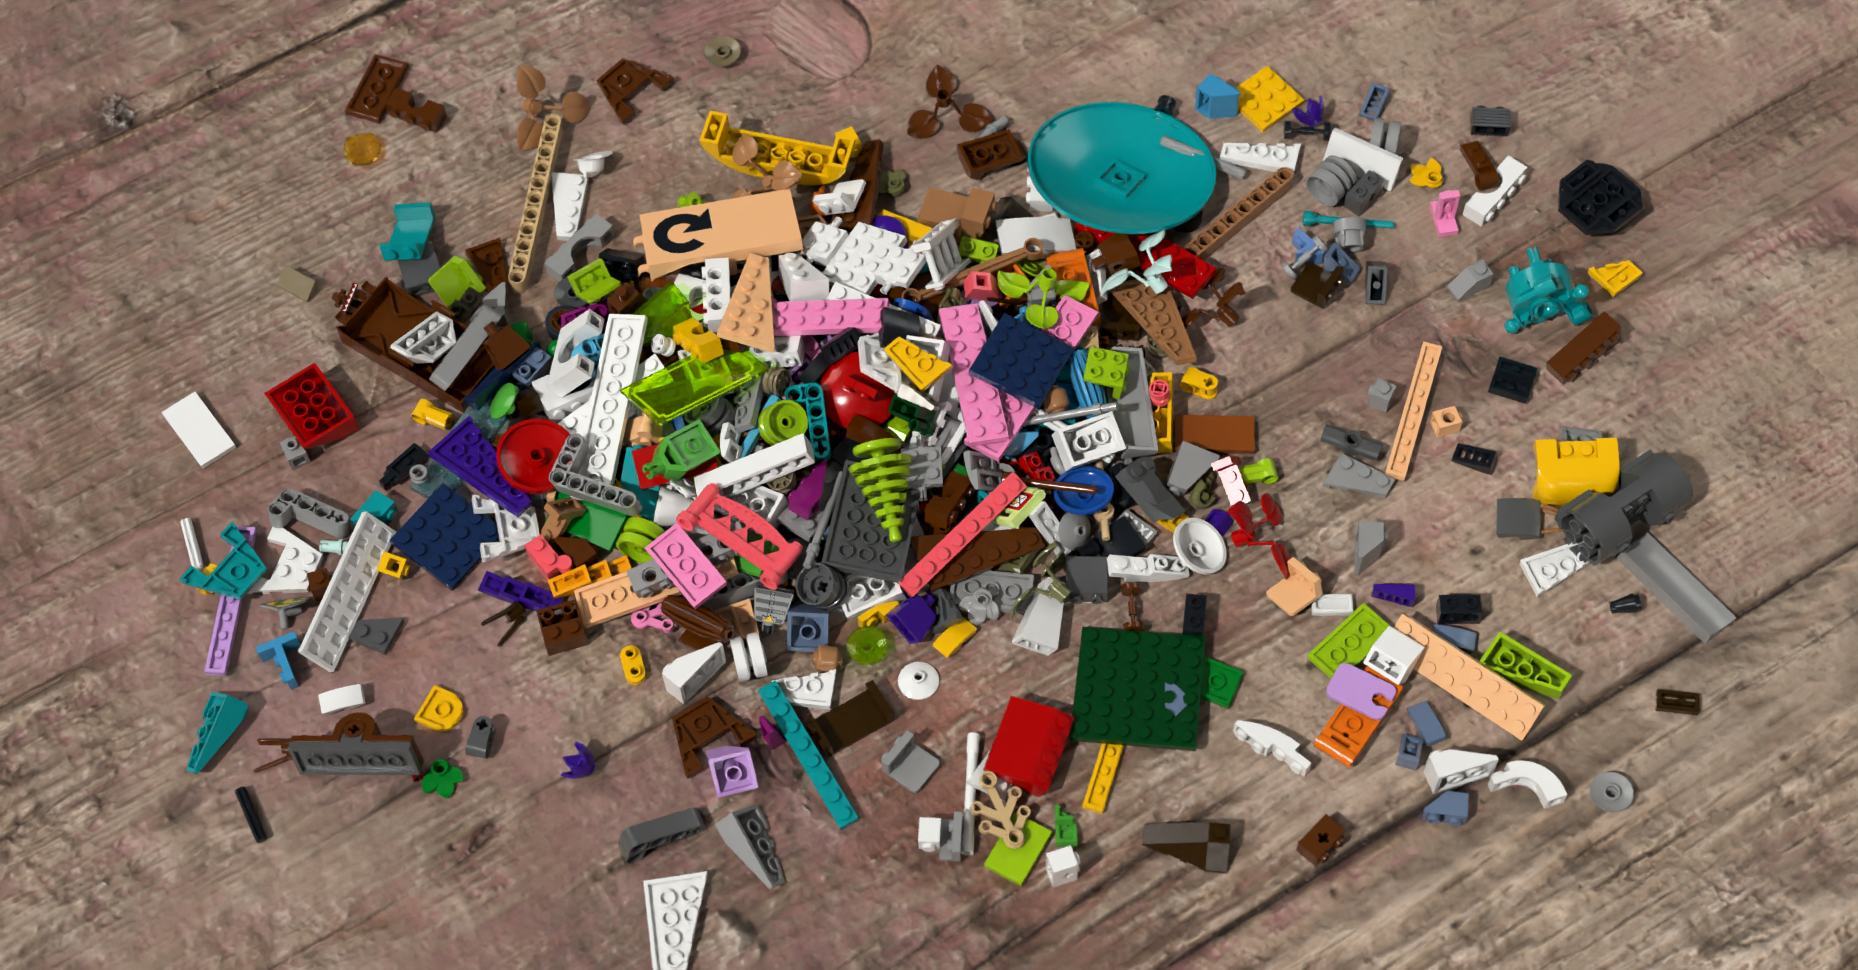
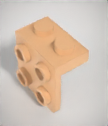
M1292 557L1287 561L1290 572L1289 577L1282 579L1266 592L1267 597L1290 616L1296 615L1323 595L1320 576L1315 572L1312 573L1305 563L1299 562Z

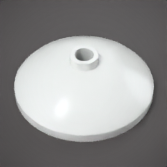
M1187 518L1177 525L1173 534L1174 548L1180 560L1188 568L1199 574L1209 575L1223 567L1226 561V546L1219 532L1210 523L1199 518Z

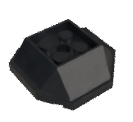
M1586 160L1559 182L1558 212L1585 235L1615 233L1637 216L1643 208L1641 189L1612 165Z

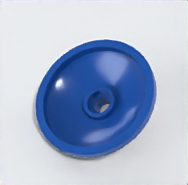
M1078 467L1063 473L1056 482L1095 486L1098 489L1096 494L1053 490L1057 505L1064 511L1076 515H1088L1102 510L1110 503L1114 495V485L1110 476L1094 467Z

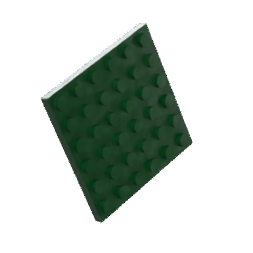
M1082 627L1072 711L1074 720L1070 728V741L1196 751L1206 636ZM1165 682L1170 685L1176 684L1185 693L1183 701L1187 706L1176 716L1173 715L1171 710L1165 708V703H1172L1175 700V694L1172 691H1165Z

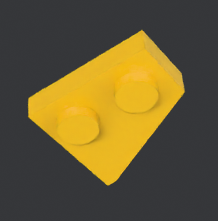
M1629 260L1618 264H1606L1605 267L1598 269L1591 267L1587 272L1613 297L1641 278L1643 274Z

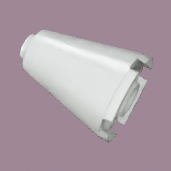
M660 486L653 522L659 526H673L677 523L676 517L680 512L685 511L694 500L685 498L680 493Z

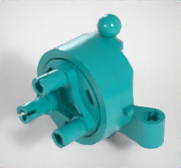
M1532 247L1526 250L1530 261L1528 268L1521 271L1519 266H1513L1508 269L1511 279L1508 281L1505 290L1514 319L1511 318L1505 322L1504 328L1506 332L1516 333L1520 327L1527 328L1528 324H1539L1562 312L1566 313L1575 326L1594 317L1590 305L1582 300L1589 295L1588 286L1578 284L1575 287L1570 270L1563 264L1554 263L1552 259L1541 260L1538 247H1533L1534 251Z

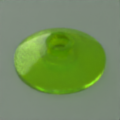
M866 626L858 628L850 634L846 647L852 660L859 664L870 665L880 661L885 656L888 644L885 635L879 629ZM870 647L871 650L866 651L864 648Z

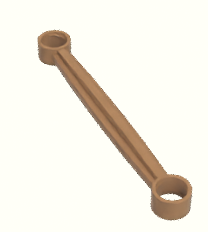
M1029 238L1025 241L1024 247L959 272L940 290H934V288L926 290L925 287L918 291L914 288H909L903 291L901 298L905 299L908 296H915L918 298V301L915 303L921 305V301L945 293L948 288L963 286L964 280L972 271L992 274L1025 258L1029 260L1039 259L1043 253V243L1037 238ZM1035 245L1039 247L1040 250L1038 252L1032 253L1029 252L1026 248L1028 246Z

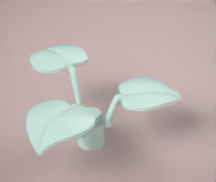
M1165 230L1149 236L1139 246L1140 251L1146 250L1152 266L1143 273L1147 280L1125 268L1107 279L1102 288V295L1123 283L1128 276H1133L1146 287L1150 285L1155 294L1167 288L1168 284L1161 273L1172 271L1171 255H1166L1155 262L1151 254V247L1156 246L1163 239Z

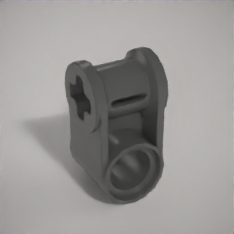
M480 716L475 719L470 737L467 740L466 755L485 759L489 757L495 728L488 717Z

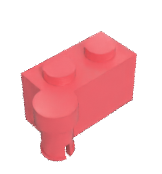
M541 534L524 545L527 556L547 581L558 576V571H560V574L573 570L571 558L567 555L558 556Z

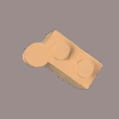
M649 410L642 411V416L627 421L622 444L633 448V444L648 447L659 443L664 420L658 419Z

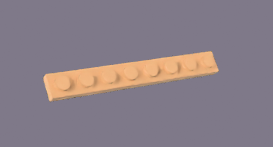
M1423 341L1385 472L1386 475L1392 478L1405 480L1442 346Z

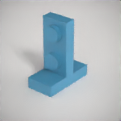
M295 631L256 646L257 653L262 662L274 658L277 667L281 666L283 672L279 673L284 684L288 683L291 690L299 687L286 654L301 646Z

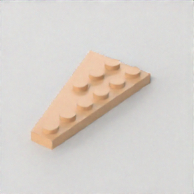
M750 253L718 328L717 337L774 353L769 258Z

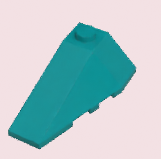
M211 692L202 713V717L205 718L204 724L198 728L196 734L199 741L192 748L186 771L195 774L200 772L241 724V721L245 719L248 713V703L226 694Z

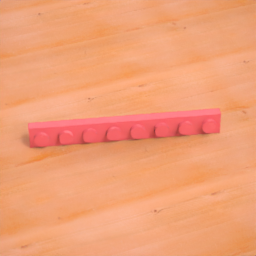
M1014 472L1007 476L902 578V582L899 581L898 584L912 598L1027 487Z

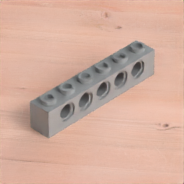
M739 521L730 525V531L742 529ZM711 534L693 541L703 554L708 550L713 551L710 556L706 557L712 565L724 564L732 556H741L729 547L723 548L724 543ZM654 559L626 571L638 598H647L653 592L659 589H667L673 584ZM651 575H656V579L654 581H648V578Z

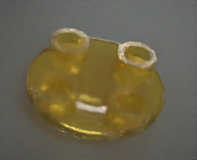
M372 133L348 136L343 148L346 160L356 166L371 164L378 158L381 151L380 143Z

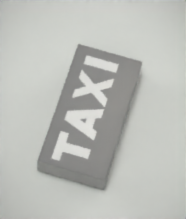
M1127 509L1117 518L1118 520L1125 516L1146 547L1158 535V531Z

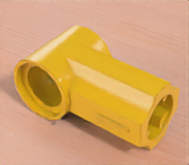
M420 399L410 415L419 424L425 425L428 423L443 430L449 429L453 419L452 413L435 407L432 402L426 399Z

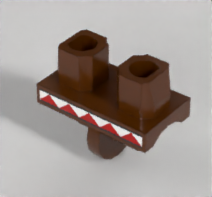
M356 283L352 284L347 296L344 289H341L340 293L334 292L332 295V299L335 301L334 306L340 308V305H343L341 312L347 317H351L357 310V307L351 305L352 301L361 305L366 298V293L357 289L358 284Z

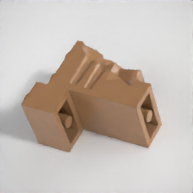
M929 187L917 217L918 223L934 228L942 221L958 218L960 226L953 233L956 242L961 241L962 236L984 241L983 234L988 232L991 223V212H995L997 207L995 193L972 188L970 196L966 197Z

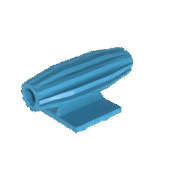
M1082 349L1073 351L1068 360L1072 383H1054L1058 388L1066 390L1070 403L1069 408L1066 410L1091 407L1096 403L1107 404L1103 386L1085 382L1083 379L1088 353ZM1091 414L1075 418L1090 419L1096 416Z

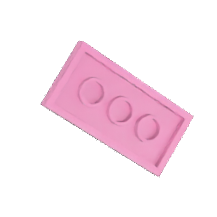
M678 523L674 524L645 547L649 555L695 610L727 585L726 580Z

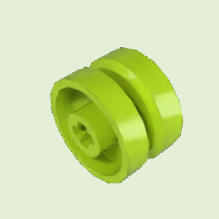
M781 400L767 406L758 418L760 436L772 446L794 436L805 434L808 428V418L805 410L793 400Z
M630 517L624 526V532L620 534L616 542V547L623 555H627L631 560L643 564L653 559L645 547L662 535L665 530L647 519Z

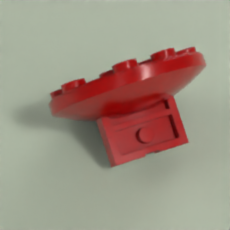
M859 352L847 354L831 364L824 372L820 386L824 394L826 414L837 425L847 429L848 424L854 415L857 414L880 426L892 415L887 411L893 395L896 394L895 391L860 372Z

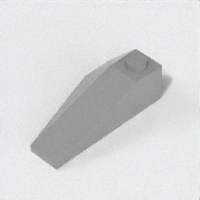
M758 804L734 811L715 824L724 842L769 889L785 883L779 860L774 857L772 851L774 847L773 840H769L766 831L769 829L768 823Z

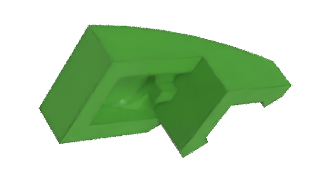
M1055 805L1056 847H1067L1070 845L1071 847H1077V824L1074 823V817L1071 814L1067 815L1061 810L1059 805Z

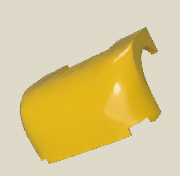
M1597 438L1595 441L1557 442L1556 439L1535 440L1533 443L1536 457V480L1532 488L1533 499L1540 501L1541 504L1560 509L1589 489L1592 493L1599 492L1608 497L1615 494L1620 474L1617 438Z

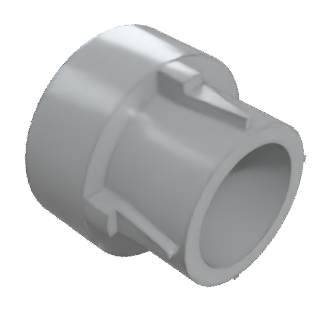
M1347 217L1333 222L1335 241L1345 253H1355L1364 249L1366 221L1363 218Z

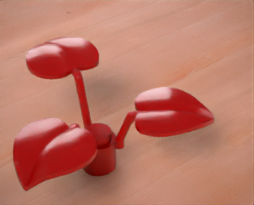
M1263 494L1261 496V506L1267 516L1253 525V516L1248 505L1243 501L1234 503L1227 510V513L1236 520L1241 528L1231 533L1234 545L1236 547L1245 544L1248 547L1253 545H1272L1273 557L1284 578L1287 579L1290 575L1287 561L1291 559L1287 548L1282 543L1277 544L1275 541H1253L1256 537L1254 529L1269 519L1274 526L1281 524L1282 513L1278 504L1270 494Z

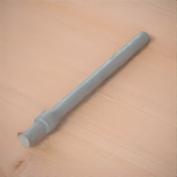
M1096 403L1091 407L1032 416L1028 418L1024 426L1094 414V416L1102 415L1104 412L1118 410V403Z
M843 471L838 473L812 543L807 547V556L803 563V567L807 569L811 568L814 558L818 556L820 542L835 506Z

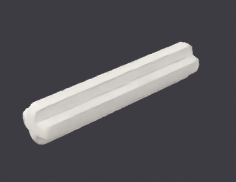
M190 518L182 519L180 523L191 565L197 570H203L204 564L193 523Z

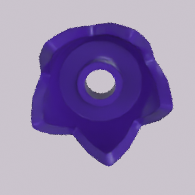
M1319 96L1320 105L1311 98L1308 99L1306 113L1293 108L1296 119L1303 124H1308L1310 127L1320 123L1324 115L1322 96Z
M575 741L574 745L579 754L563 757L571 771L561 773V776L572 779L584 778L586 775L590 776L596 766V761L591 751L585 745Z

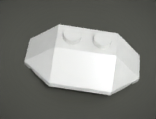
M436 311L391 344V349L415 363H434L450 351L456 343L453 320Z

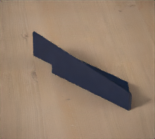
M536 341L530 345L529 349L504 369L498 371L495 367L463 401L479 411L488 400L492 401L496 392L503 385L510 383L514 379L511 375L512 372L536 347L541 349L540 342Z

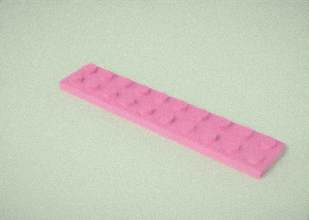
M1064 295L1055 308L1058 312L1057 323L1052 328H1041L1040 331L1074 347L1075 351L1097 319L1099 312ZM998 390L1007 425L1009 441L971 446L972 449L982 452L997 462L1000 461L1035 410V407L1001 390ZM966 437L964 439V444L969 446L968 439Z

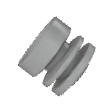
M1328 156L1306 178V186L1310 194L1318 202L1328 207L1335 206L1344 197V194L1357 183L1356 173L1352 167L1337 156Z

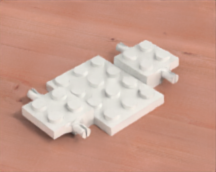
M836 217L830 225L815 221L802 239L804 254L801 253V250L796 251L797 254L805 256L806 261L811 265L814 262L817 265L826 267L822 273L829 278V286L833 287L834 283L838 282L867 295L871 294L877 284L883 285L880 291L885 295L895 286L908 288L927 261L924 254L914 253L912 245L908 249L903 248L907 239L906 236L858 222L848 236L846 230L838 228L843 222L840 217Z

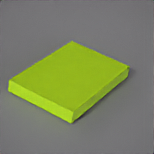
M1014 812L1010 819L1013 827L1018 818L1016 812ZM1028 818L1025 820L1021 830L1025 837L1023 845L1018 849H1010L1004 844L1003 839L999 838L984 863V867L1019 886L1023 885L1052 835L1051 830ZM1011 836V837H1010V840H1011L1012 842H1016V841H1017L1016 837H1014V836Z

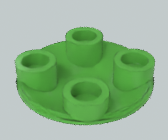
M507 383L496 392L490 405V415L492 418L499 420L506 414L510 415L515 410L514 401L519 392L517 386Z

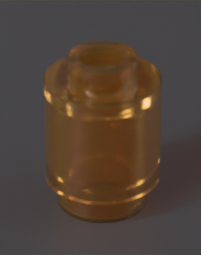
M660 276L651 282L650 277H642V281H638V290L643 293L645 289L651 287L666 289V278H661Z

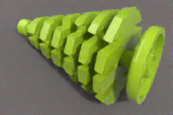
M898 438L878 439L855 446L852 449L854 456L870 459L855 463L848 468L851 475L858 476L855 478L856 484L860 487H865L861 489L864 497L872 498L868 501L870 507L882 508L874 513L878 519H886V521L880 524L884 530H889L891 542H899L902 539L899 527L903 526L904 519L897 518V516L905 513V506L898 504L906 501L907 493L899 494V492L908 488V480L904 478L910 474V468L906 466L911 463L912 458L911 454H889L900 448L901 441Z

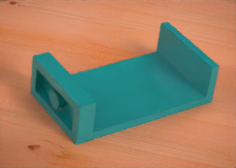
M432 203L395 204L393 209L397 223L389 243L379 244L384 261L421 259L436 219Z
M633 444V448H626L620 485L624 487V490L634 493L641 502V518L653 522L660 486L645 490L640 489L632 450L644 448L645 446Z

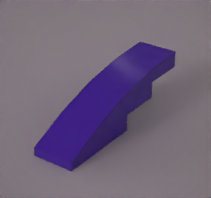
M486 571L478 588V591L511 604L517 601L523 608L533 611L560 604L563 600V597L554 598L552 592L527 581L524 584L508 576L503 578L489 571Z

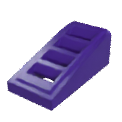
M1373 584L1371 597L1413 607L1415 602V585Z

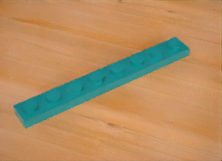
M774 680L758 690L759 695L839 829L843 830L858 821L857 814L777 681Z

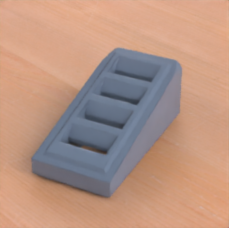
M1373 82L1359 116L1371 121L1378 118L1388 98L1390 88ZM1373 93L1379 94L1383 97L1380 98L1378 96L1373 95ZM1372 98L1374 100L1380 101V104L1373 102L1370 99ZM1368 104L1378 107V109L1368 107ZM1365 110L1371 111L1375 113V115L1373 116L1365 113Z

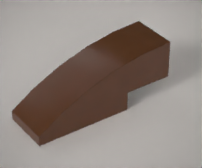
M857 414L854 415L848 424L846 438L859 443L884 438H895L879 425ZM901 444L898 450L889 454H901V449L905 447Z

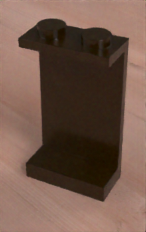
M1106 269V281H1107V279L1112 275V274H1110V272L1108 271V269ZM1132 270V272H1134L1141 278H1144V272ZM1128 276L1125 281L1134 280L1136 278H1134L1133 276ZM1108 290L1107 300L1103 302L1100 335H1107L1109 339L1139 341L1140 324Z
M871 680L866 683V691L816 719H814L812 714L808 715L809 724H807V727L812 735L816 734L818 737L817 743L823 752L826 751L831 757L895 721L894 712L874 681Z

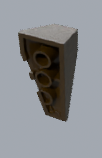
M1214 822L1144 824L1142 845L1164 855L1168 854L1178 858L1183 863L1195 865L1198 869L1205 872L1227 873L1231 824Z

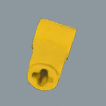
M1189 367L1179 383L1183 391L1195 394L1206 400L1214 399L1218 393L1217 378L1194 367Z

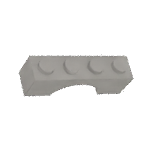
M597 214L589 218L579 231L574 232L572 237L566 243H563L553 256L546 260L547 274L560 282L576 272L574 264L576 255L588 247L603 248L615 236L613 225Z

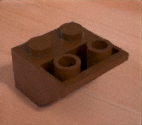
M576 599L536 610L549 656L589 645Z

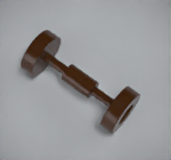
M1137 582L1124 583L1121 586V593L1124 596H1130L1128 611L1131 621L1123 624V631L1144 632V624L1140 621H1135L1137 608L1134 596L1142 593L1141 584Z

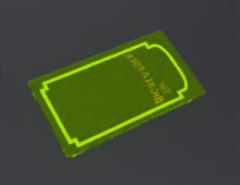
M746 349L743 352L723 350V355L705 363H702L697 358L695 359L691 354L620 389V392L660 427L765 374V372H769V369Z

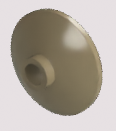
M719 36L711 39L706 44L704 54L710 64L725 67L732 65L739 59L741 48L735 39L728 36Z

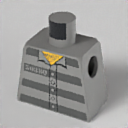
M762 584L755 585L754 619L763 622L761 632L773 634L775 624L783 625L794 590L779 587L776 590H771Z

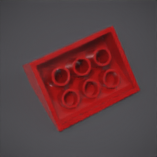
M316 363L311 364L264 393L304 450L343 439L359 429L354 415Z
M1011 696L983 771H991L997 778L1019 787L1036 797H1040L1049 790L1074 717L1056 708Z

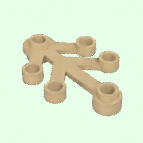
M985 771L979 778V785L987 790L995 810L984 806L980 801H975L970 806V812L976 816L982 814L1001 822L1004 829L993 826L988 820H983L979 825V831L984 835L990 833L1003 839L1004 844L1008 848L1018 849L1025 840L1021 830L1025 820L1030 815V808L1025 805L1019 807L1017 810L1018 818L1013 827L1010 817L1022 791L1019 787H1011L1008 792V801L1004 807L995 788L997 782L996 775L991 771ZM984 779H988L991 784L986 785ZM1011 791H1016L1018 796H1013ZM973 806H979L980 811H975ZM1020 810H1025L1027 815H1022ZM982 825H988L989 830H984ZM1011 836L1016 837L1017 841H1016V842H1012V841L1010 840V837H1011Z

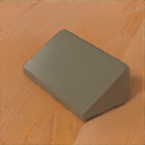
M288 266L283 268L276 284L277 287L306 302L318 290L315 280Z

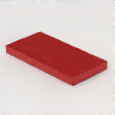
M658 444L632 450L641 490L670 483V480L663 478L661 474L650 480L646 477L650 471L645 474L643 472V465L652 462L654 450ZM715 457L688 471L682 479L696 477L719 468L717 458Z

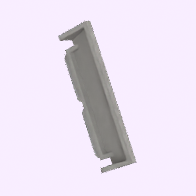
M1113 346L1111 351L1129 354L1127 364H1130L1129 374L1124 376V380L1127 381L1125 393L1121 392L1120 399L1112 398L1113 387L1103 386L1107 404L1118 403V410L1112 411L1126 446V449L1121 451V458L1126 459L1157 454L1159 450L1142 348Z

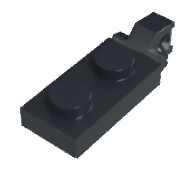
M413 443L386 467V471L383 473L384 477L379 480L380 486L387 491L394 484L398 485L410 475L409 472L413 466L422 465L429 458L428 453L416 443Z

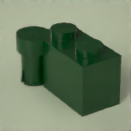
M897 394L893 395L887 412L909 422V429L911 431L919 432L927 437L932 436L936 429L934 422H932L936 411L902 399Z

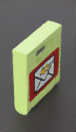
M1026 487L991 522L1016 529L1045 498V491ZM1004 513H1010V515L1006 517Z

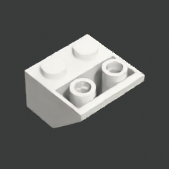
M1388 626L1374 643L1363 663L1400 685L1408 679L1425 647L1394 627Z

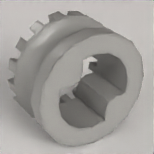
M418 464L410 469L409 474L413 483L422 485L428 480L429 474L424 465ZM417 471H420L423 475L421 477H416L415 473H417Z

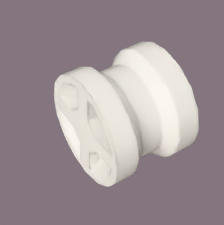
M657 334L651 342V350L657 354L661 353L666 357L671 356L676 347L673 338L665 337L662 334Z

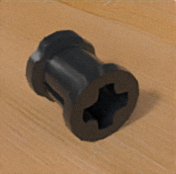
M1092 538L1083 546L1074 548L1076 556L1091 557L1101 553L1098 544Z

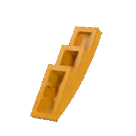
M625 555L609 563L607 560H604L590 567L584 564L549 579L548 583L554 598L575 595V589L624 573L632 569L628 556Z

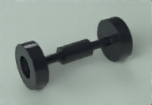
M1285 120L1284 139H1290L1291 132L1311 135L1323 133V141H1329L1330 122H1324L1323 129H1314V127L1291 128V121Z

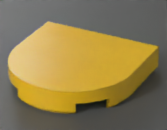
M434 685L414 717V721L435 731L451 730L463 718V704L456 694Z

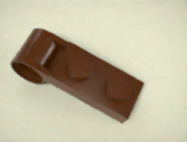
M1479 141L1460 145V151L1475 175V184L1478 190L1498 186V174Z

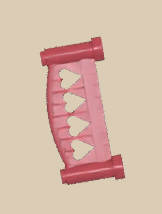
M710 483L685 511L680 512L676 517L677 523L687 531H692L696 525L706 530L709 534L764 571L760 575V581L767 588L776 590L781 584V578L801 555L802 545L796 541L789 544L762 516L732 499L719 495V487L714 483ZM714 506H721L722 510L729 512V516L714 520ZM731 518H738L739 522H744L746 527L730 531ZM754 529L756 533L762 535V539L747 543V530ZM764 541H771L772 545L779 547V551L764 555Z

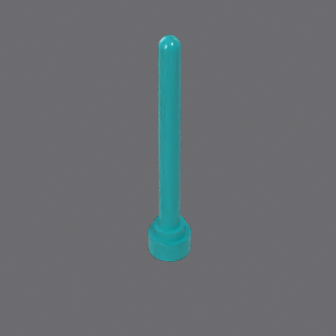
M1304 210L1303 226H1311V224L1315 225V223L1333 224L1334 221L1345 217L1320 216L1312 213V211ZM1364 219L1366 227L1392 229L1395 226L1393 221Z

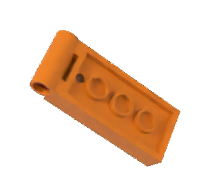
M1083 248L1045 255L1046 265H1051V269L1057 273V281L1075 280L1089 283L1086 295L1080 303L1099 312ZM1056 295V302L1059 304L1061 301L1060 295ZM1098 313V317L1092 326L1101 325L1100 313Z
M1369 666L1364 669L1365 672L1392 684L1396 689L1392 702L1380 694L1372 697L1375 705L1388 708L1385 716L1380 720H1374L1340 704L1313 745L1348 768H1351L1355 760H1357L1403 690V686L1394 683Z

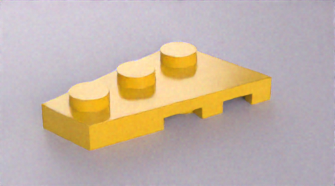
M897 337L884 348V352L922 393L953 368L952 364L938 359L937 356L921 350L918 346L901 337Z

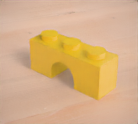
M694 317L673 326V339L675 343L683 347L686 352L688 351L695 359L697 358L702 363L724 354L720 338L712 331L704 333L702 323Z

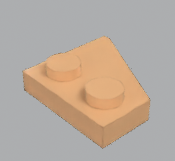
M750 598L715 610L727 621L733 623L734 636H740L743 643L747 642V634L758 632L759 637H761L757 621L754 619V609Z

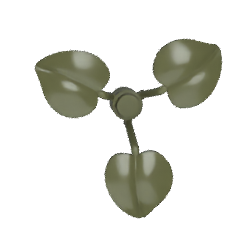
M1057 540L1048 545L1033 563L1035 568L1040 563L1045 568L1041 575L1042 579L1049 574L1054 580L1047 588L1050 591L1046 592L1036 587L1029 588L1014 603L1010 615L1012 620L1017 608L1030 595L1036 592L1046 595L1050 599L1054 597L1061 604L1071 595L1072 591L1059 581L1052 572L1058 566L1066 564L1065 553L1063 551L1058 553L1048 566L1045 563L1046 557L1058 547Z

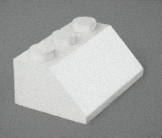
M907 335L906 340L929 354L937 356L938 359L948 362L951 347L945 340ZM901 370V380L908 381L915 386ZM944 376L923 392L937 404L939 403Z

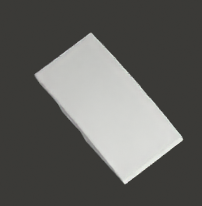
M1025 217L995 220L1002 255L1024 247L1025 241L1029 238H1037L1043 243V253L1039 259L1045 258L1047 254L1076 249L1070 219ZM1031 245L1026 248L1029 252L1032 253L1038 252L1040 250L1039 247L1035 245Z

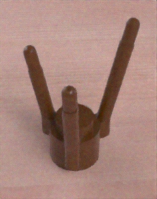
M291 738L257 739L259 745H281L282 754H287V756L254 769V773L287 760H293L288 751Z

